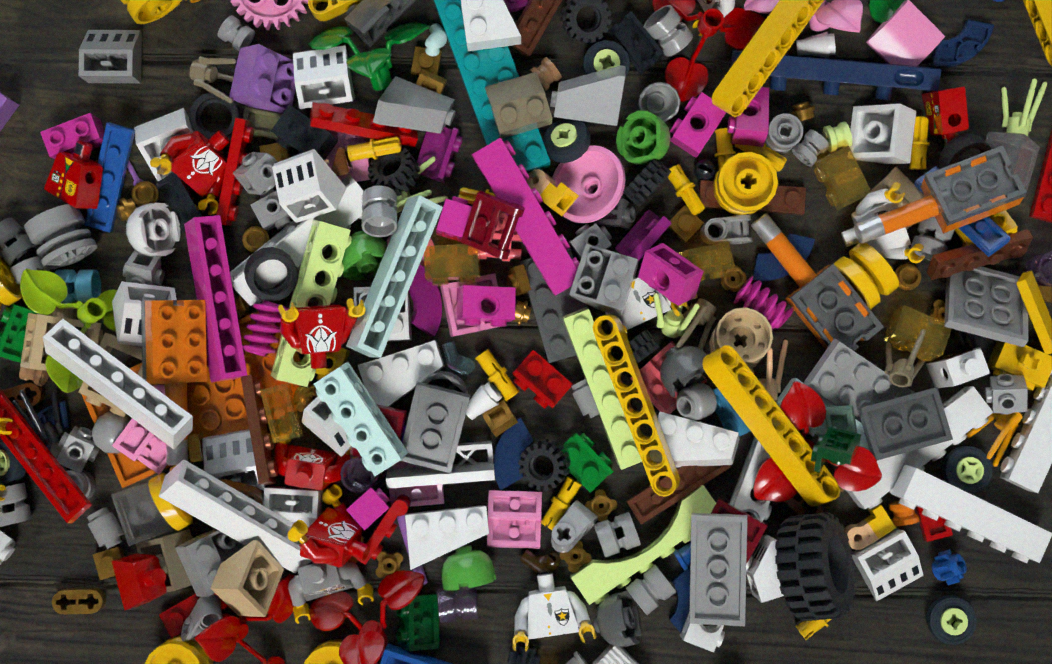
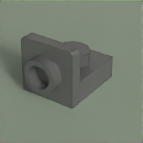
M620 199L609 214L592 222V225L596 223L598 227H621L625 230H631L632 223L636 218L634 204L625 199Z

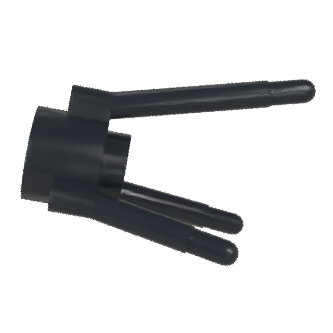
M20 390L19 394L34 424L19 403L13 400L12 404L46 446L60 441L59 433L63 432L64 429L60 420L56 392L51 393L55 425H52L51 421L41 424L25 391Z

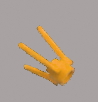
M1019 412L1011 414L992 413L987 417L988 422L978 429L973 428L966 435L968 438H971L991 421L996 420L994 425L1001 432L986 456L987 459H991L999 448L993 462V466L996 467L1003 457L1014 432L1019 427L1018 423L1023 416Z

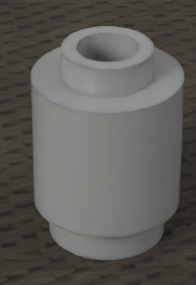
M584 379L571 386L574 391L572 395L583 416L589 414L590 418L598 415L599 412L587 380Z
M107 507L87 517L89 521L88 527L99 547L105 545L109 549L122 542L120 537L124 535V532L113 512H109Z

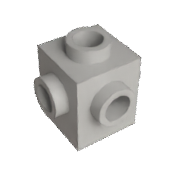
M252 152L242 159L243 164L233 172V175L249 194L261 195L264 191H268L276 185L272 166L274 163H277V160L268 153Z
M274 189L264 192L260 195V200L251 204L262 228L266 231L275 227L277 230L282 229L291 223L290 219L292 218L279 204L278 194Z
M587 223L575 232L577 237L569 243L581 260L585 245L589 244V240H594L597 244L596 247L607 250L612 245L609 241L612 237L604 226L599 228L595 223L590 227Z
M135 249L123 268V277H126V282L161 286L165 276V271L161 270V256H147Z
M1001 374L999 376H990V387H985L986 403H991L993 413L1011 414L1013 412H1027V385L1024 375Z
M75 426L69 434L65 432L57 446L61 448L57 461L61 465L79 473L83 471L88 461L94 462L100 448L93 441L92 431L85 427L78 428Z

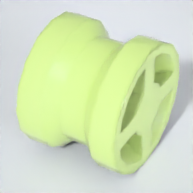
M840 122L836 127L829 125L823 128V137L829 143V148L827 149L829 152H834L839 147L849 148L852 146V134L847 122Z

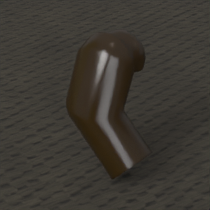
M526 549L520 561L537 573H545L558 568L560 557L555 552L537 557Z

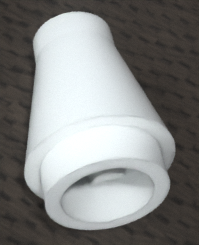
M824 32L802 40H796L798 56L829 58V55H835L836 53L834 33L828 34Z
M487 382L485 385L481 384L469 400L466 415L473 420L482 413L499 405V400L502 398L501 393L490 382Z

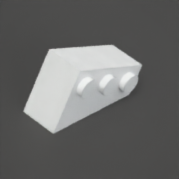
M461 0L468 51L521 44V35L503 0Z
M434 340L360 364L358 367L364 386L375 403L390 407L415 389L417 382H421L430 374L438 372L445 365L438 343Z
M659 412L658 421L676 467L733 464L739 443L738 432ZM655 449L650 451V458L654 462H662L661 452Z
M480 505L405 514L410 570L489 534L486 506Z

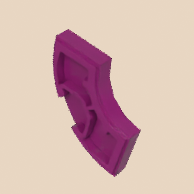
M419 264L408 291L413 300L414 308L410 323L430 337H434L438 331L442 316L441 295L431 274L424 266Z

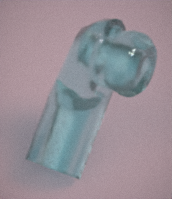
M455 341L442 345L447 365L450 369L462 375H468L475 369V362L472 359L458 354Z

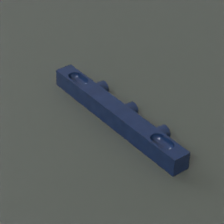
M731 50L729 70L743 51ZM785 54L770 75V89L786 90L787 78L824 81L822 93L828 95L839 94L840 82L877 86L876 99L891 100L893 87L938 91L941 69Z

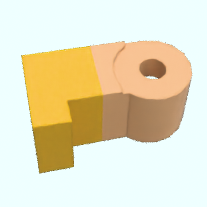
M540 169L531 171L528 174L529 178L526 179L530 189L535 187L543 202L561 216L566 213L579 196L562 182L556 187L554 179Z
M879 504L873 509L867 508L871 514L858 524H850L844 528V532L849 538V546L852 549H864L896 529L882 505Z

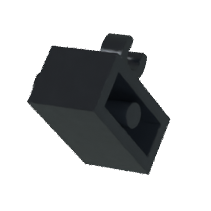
M290 105L271 130L278 137L275 142L288 151L292 147L298 151L297 155L315 149L321 158L325 160L338 143V140L327 130L311 127L310 119Z

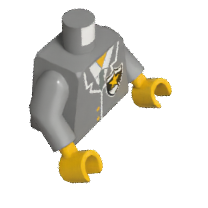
M349 561L343 567L315 563L298 568L299 575L291 579L288 585L294 606L295 622L298 624L300 616H308V620H311L309 605L305 603L306 601L354 587L357 589L359 604H364V597H369L372 602L374 601L373 586L366 584V580L356 563Z

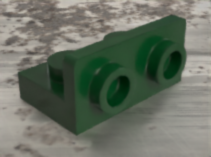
M828 427L825 435H820L817 445L813 447L811 461L815 462L814 471L820 473L826 459L836 465H850L860 445L862 434Z
M436 593L417 594L410 604L396 610L399 617L396 639L399 646L409 652L439 648V596Z

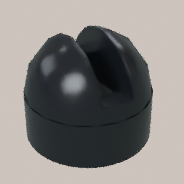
M708 159L698 161L694 167V175L700 181L710 180L716 171L714 163ZM699 166H705L711 169L712 171L711 173H709L703 169H700Z

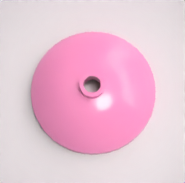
M589 146L584 155L577 160L560 163L552 177L556 187L562 182L579 195L563 215L568 220L576 223L594 222L609 214L618 204L625 187V171L621 161L614 153L601 146ZM598 187L597 191L593 193V190Z

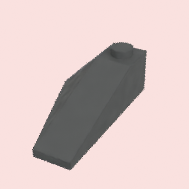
M362 0L359 4L355 3L348 9L344 19L347 26L371 47L416 0Z

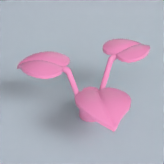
M746 0L744 10L770 14L779 0ZM824 0L810 19V28L813 31H824L831 27L859 33L863 15L862 2L860 0H833L829 3Z

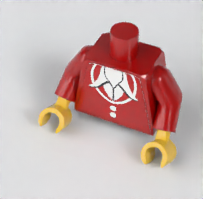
M220 130L209 140L199 131L174 136L169 139L160 152L161 157L152 158L150 165L151 167H158L161 164L157 174L166 175L172 171L200 196L206 195L207 198L201 200L198 203V207L200 210H205L209 203L208 215H214L217 213L218 202L216 199L219 198L227 163L221 150L230 143V140Z
M350 298L347 300V310L346 307L341 305L296 307L291 302V308H287V311H285L283 306L279 305L278 311L281 314L280 332L291 348L296 349L301 354H310L311 368H326L327 352H338L341 350V345L347 341L358 317L364 315L366 311L364 302L360 300L359 305L354 306L353 299Z
M280 424L277 426L275 440L278 443L275 445L274 460L277 463L278 473L285 476L284 484L299 488L323 490L330 483L342 480L351 459L349 456L351 455L350 449L341 457L336 452L287 445L291 441L292 427L289 426V432L282 433L280 431Z
M336 484L332 485L322 494L323 502L332 505L333 508L327 507L309 528L304 521L297 520L288 531V538L292 542H300L301 557L311 559L315 564L343 567L352 556L362 561L366 560L370 552V545L361 542L362 527L348 513L344 503L339 502L338 499L342 496V490Z

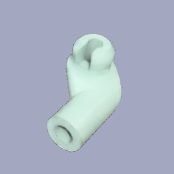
M435 23L431 25L429 29L431 35L425 41V52L429 56H437L440 53L439 48L443 47L447 42L445 31L440 24Z

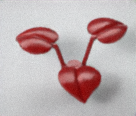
M652 0L654 12L666 5H671L680 16L679 23L682 18L685 21L698 19V31L702 34V38L690 61L686 58L678 57L667 65L665 70L666 84L671 85L678 92L680 101H688L692 96H698L707 85L708 70L704 65L695 63V60L706 39L715 35L719 30L720 32H725L724 38L729 46L737 50H744L766 18L743 8H733L725 17L715 8L706 10L704 14L699 12L696 15L688 16L695 9V0Z
M794 381L783 398L780 409L797 431L804 428V431L800 434L813 450L815 444L806 438V435L809 433V427L816 428L824 423L826 407L822 398L811 387ZM861 446L858 447L850 465L833 464L838 466L834 471L833 477L838 485L847 491L867 490L876 485L882 478L876 458L868 449ZM770 457L763 462L754 480V497L758 500L775 502L786 501L794 497L798 491L775 461Z
M400 570L388 574L381 581L378 587V593L383 598L380 603V622L370 620L361 625L348 612L354 602L352 597L343 591L317 598L309 608L311 622L317 629L330 631L338 628L343 623L345 617L349 618L360 632L359 635H349L342 641L339 647L341 661L343 664H376L388 644V637L384 631L387 627L385 622L386 605L388 604L392 610H398L410 604L421 590L425 576L418 572Z
M289 573L287 577L279 581L266 617L240 616L238 618L229 613H224L223 618L199 633L195 640L202 647L207 657L215 662H221L232 654L237 642L254 655L261 664H285L284 660L278 656H272L266 661L261 654L243 639L246 637L249 629L246 621H269L273 618L275 622L282 623L290 617L294 606L288 585L294 576Z

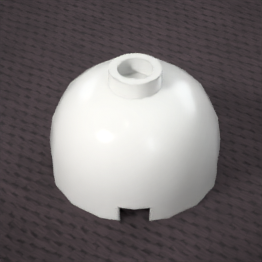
M149 203L140 206L128 218L126 234L129 243L135 250L147 256H166L175 250L173 246L175 242L180 240L181 233L178 217L175 212H170L166 208L168 205L165 203Z

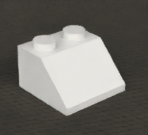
M902 104L854 106L850 129L852 146L848 148L847 158L882 164L910 163L916 111Z
M184 108L134 127L136 145L157 181L170 175L172 171L166 175L157 174L161 164L158 167H151V159L161 157L160 152L171 137L194 132Z

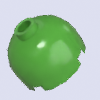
M636 111L626 118L628 121L624 127L620 126L617 132L616 144L620 155L636 165H648L653 159L661 160L666 155L671 141L669 128L664 120L648 111Z
M364 231L356 232L351 236V244L345 249L342 260L344 265L343 276L349 280H364V274L374 271L373 277H375L388 244L382 237L370 236Z
M471 545L457 548L456 553L448 556L444 561L441 570L443 589L447 591L460 590L459 587L468 586V588L477 587L496 580L495 569L490 557L481 550H472Z

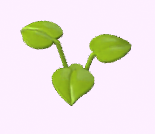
M26 268L22 272L20 280L21 294L26 305L35 313L50 315L54 312L56 306L60 309L77 308V317L84 324L80 332L84 335L91 325L102 317L104 325L116 332L112 301L117 290L104 291L97 298H91L84 304L81 301L63 304L61 302L67 297L68 290L65 281L60 276L46 270ZM50 355L47 356L45 362L46 371L63 392H73L82 386L83 380Z

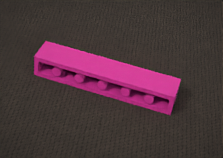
M499 138L473 153L472 157L496 197L510 203L519 204L525 208L523 216L518 219L515 230L552 294L556 296L573 285L579 261L576 257L570 258L566 251L570 248L568 242L562 234L559 236L556 234L553 226L557 224L549 211L544 213L539 203L543 202L537 189L535 187L530 189L526 179L529 176L523 165L517 166L512 156L516 153L508 140L503 142Z
M220 215L194 217L185 223L184 226L197 300H205L206 356L210 380L212 383L238 379L242 376H247L221 217Z

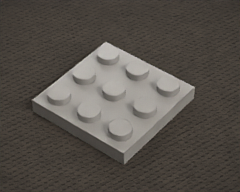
M977 267L972 271L966 270L947 277L944 327L1024 347L1028 342V311L1016 285L1020 277L985 267Z

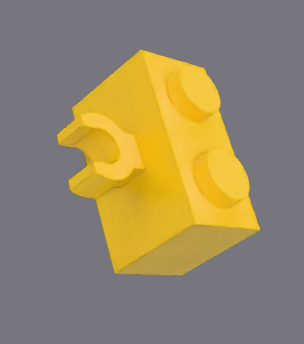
M997 340L987 366L994 371V376L1001 374L1024 375L1027 389L1033 391L1034 388H1045L1052 371V356L1046 355V353L1027 345L1021 347Z

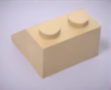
M253 540L220 564L210 589L238 616L266 617L284 568L258 540Z

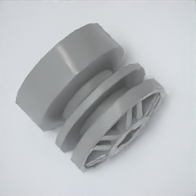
M69 204L46 210L30 219L24 225L31 243L35 245L43 244L36 250V254L38 257L43 258L41 264L46 270L76 263L97 249L95 240L89 239L91 237L90 230H78L85 224V219L80 209L74 208Z

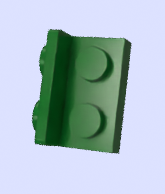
M16 303L11 304L10 308H4L0 322L4 323L0 332V357L21 363L28 313H37Z
M575 432L562 445L564 449L561 451L563 453L568 452L569 457L566 458L567 461H571V465L567 468L570 469L569 472L591 493L608 475L614 472L610 468L613 462L603 452L597 455L591 449L594 443L584 433L579 436Z

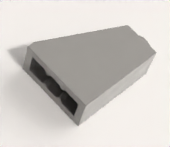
M620 65L559 82L558 91H552L550 107H555L554 117L617 126L626 66Z
M395 76L378 100L373 123L441 133L446 125L450 126L454 119L455 111L452 110L455 99Z

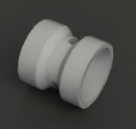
M233 15L229 16L222 23L218 31V37L224 42L229 41L232 43L233 48L237 51L240 48L248 47L255 36L253 29L249 26H242L240 20Z
M810 129L804 135L803 142L797 143L792 152L802 163L812 167L817 161V156L829 148V143L821 134Z

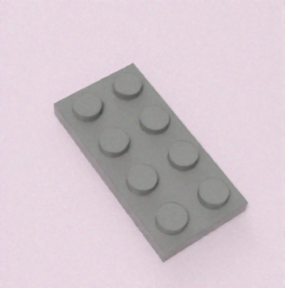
M835 338L804 381L805 385L811 387L837 406L853 405L855 418L860 421L858 408L915 393L907 387L893 385L889 380V375Z
M691 514L690 623L745 626L747 515Z

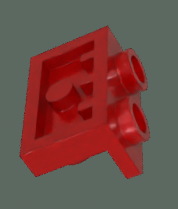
M534 350L512 373L516 376L513 382L524 391L527 388L531 389L536 394L533 399L544 409L548 405L553 409L573 385Z

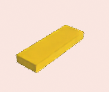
M1032 271L1022 273L1016 285L1046 355L1052 354V319Z

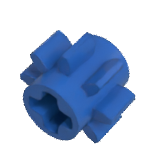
M949 549L939 552L938 556L934 557L935 561L932 562V571L938 580H946L947 584L951 585L960 582V579L964 578L963 574L966 573L967 567L960 554H952Z

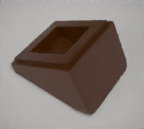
M345 145L339 147L335 155L331 170L336 176L349 174L353 170L348 157L347 146L345 147Z

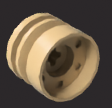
M735 308L722 317L712 332L709 341L710 353L724 345H729L736 350L751 370L756 367L771 348L773 340L772 327L766 317L758 311L750 308ZM741 341L743 343L742 346H734V342Z

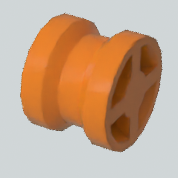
M899 501L888 504L889 510L893 512L894 518L892 522L895 526L910 525L920 521L919 515L915 513V509L899 504Z

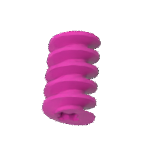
M752 275L737 292L734 304L736 305L743 301V308H752L766 317L772 330L774 328L779 329L791 316L794 308L792 307L784 311L787 303L781 301L776 304L778 295L774 294L768 297L770 292L768 287L760 291L762 282L756 281L751 284L753 280Z
M261 300L262 303L253 304V307L259 311V314H250V318L256 324L247 325V328L253 334L244 335L243 337L250 344L242 346L244 351L268 357L267 353L276 352V349L269 344L279 342V339L273 333L280 332V327L276 325V322H281V315L278 311L279 304Z

